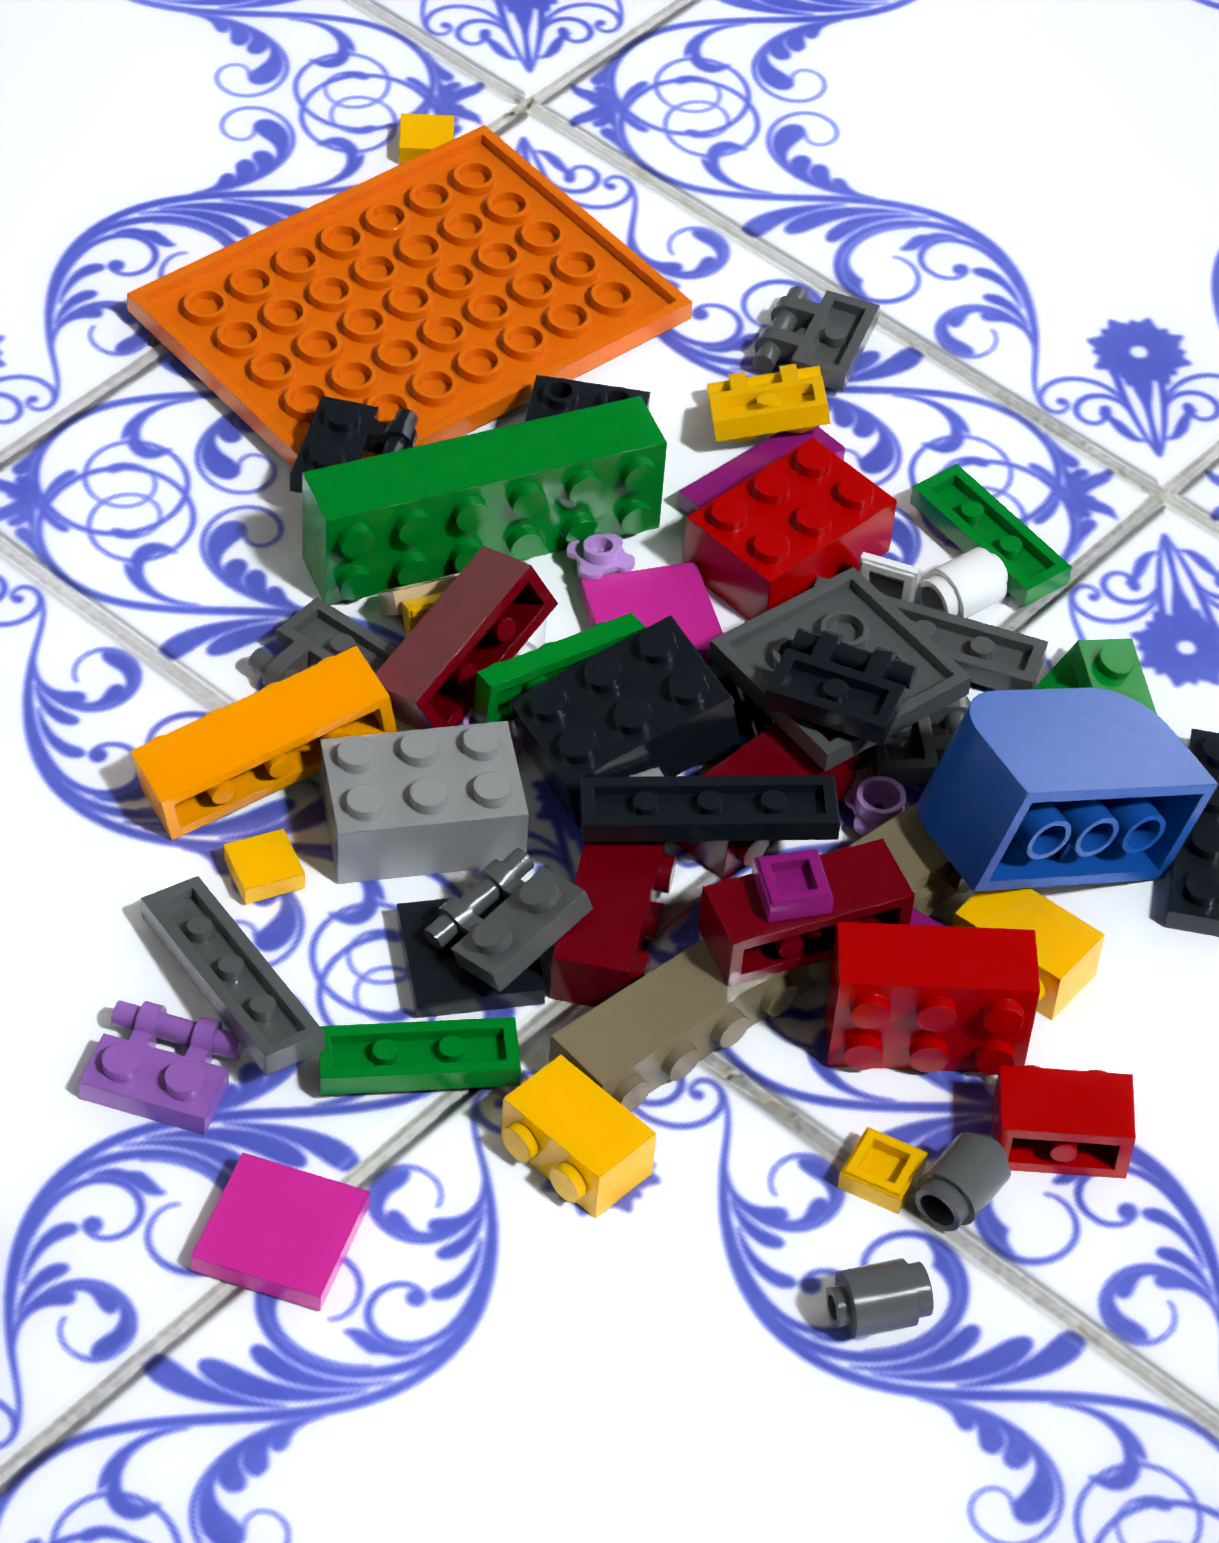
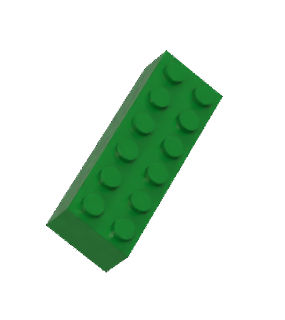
M637 396L302 472V558L321 599L329 605L377 595L379 591L460 573L482 546L518 560H528L533 557L567 550L568 544L572 541H584L587 537L594 534L612 533L622 537L656 529L660 526L667 441L642 397Z

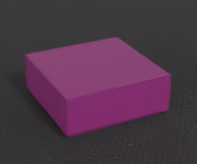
M817 849L753 858L752 875L767 922L832 914L834 897Z

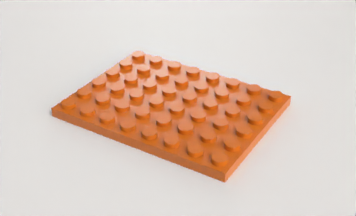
M485 125L127 293V310L292 467L322 396L379 407L378 424L382 425L393 420L399 409L412 410L418 416V422L415 427L418 437L414 447L461 437L529 402L536 375L572 380L691 319L693 303ZM367 452L365 458L377 456L380 454Z

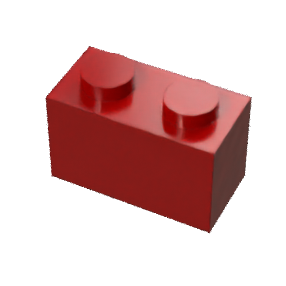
M1000 1065L992 1101V1138L1004 1148L1011 1171L1126 1179L1136 1140L1133 1074L1108 1073L1102 1070L1051 1069L1035 1065Z

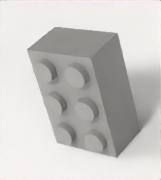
M508 721L320 739V793L337 884L484 869L494 859L503 861L516 848H520L527 853L529 812Z

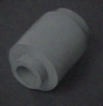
M972 1132L960 1133L919 1179V1190L915 1194V1203L925 1219L937 1228L945 1231H955L960 1225L971 1224L1010 1179L1011 1169L1004 1148L999 1142L988 1135Z
M898 1258L839 1270L835 1275V1286H830L826 1289V1304L830 1320L835 1328L843 1327L851 1339L917 1326L919 1318L931 1316L934 1309L931 1282L926 1268L920 1261L907 1263L905 1259Z

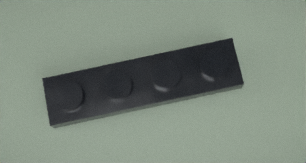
M1192 728L1187 748L1215 779L1218 786L1173 861L1164 927L1219 937V733Z
M835 775L580 777L579 805L582 842L838 840L841 821Z

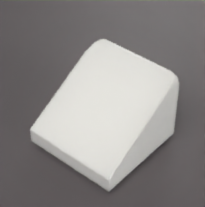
M862 553L859 572L884 595L917 604V588L919 583L923 581L920 568L870 553Z

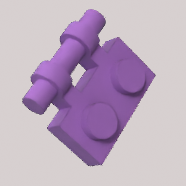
M122 1000L117 1001L112 1013L111 1024L133 1032L129 1040L103 1033L78 1082L79 1099L205 1135L229 1086L228 1068L211 1064L215 1055L238 1060L244 1046L231 1031L222 1029V1022L202 1016L197 1022L168 1014L166 1006L149 1001H144L141 1006ZM159 1039H163L189 1048L185 1056L155 1048Z

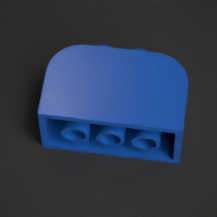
M1101 688L994 690L980 693L972 699L918 800L917 813L924 829L973 892L1163 879L1218 783L1161 717L1140 702L1123 694Z

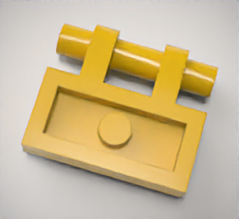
M795 363L779 366L780 372L746 377L745 372L728 374L729 380L707 383L716 442L727 440L747 442L757 438L759 435L783 431L803 433L814 429L816 426L831 424L820 365L797 369Z

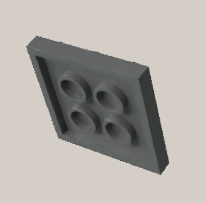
M854 567L710 640L708 658L825 772L877 743L763 707L765 690L786 648L791 649L798 628L820 635L823 630H828L842 635V642L873 652L876 647H881L896 652L895 659L917 665V673L910 690L905 688L903 703L886 739L968 695L972 679L961 666Z

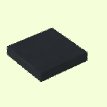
M450 898L397 903L396 919L416 1018L545 1004L546 989L539 958L499 992L458 965L451 948L461 938L456 936L444 948L439 950L425 937L423 931L439 917L438 908ZM498 899L479 917L485 919L503 902Z

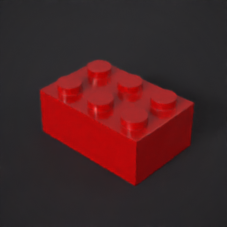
M812 437L686 517L682 563L696 561L704 585L746 619L751 620L813 588L818 576L830 579L852 567L859 571L860 557L863 552L882 556L890 550L897 500Z
M837 922L825 1000L827 1066L851 1067L858 1070L886 1068L910 1069L921 1072H982L988 1075H998L1000 1065H1025L1040 995L1035 930Z

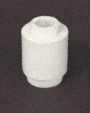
M975 547L930 570L926 574L925 580L918 585L917 596L919 603L922 606L969 618L1005 598L1008 582L1007 569L997 555L990 553L984 548Z

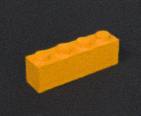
M355 646L335 656L324 658L316 665L282 681L271 683L260 691L224 708L215 709L204 717L166 735L157 736L148 743L131 750L130 753L141 789L173 841L319 772L320 739L397 732L389 694L359 648Z

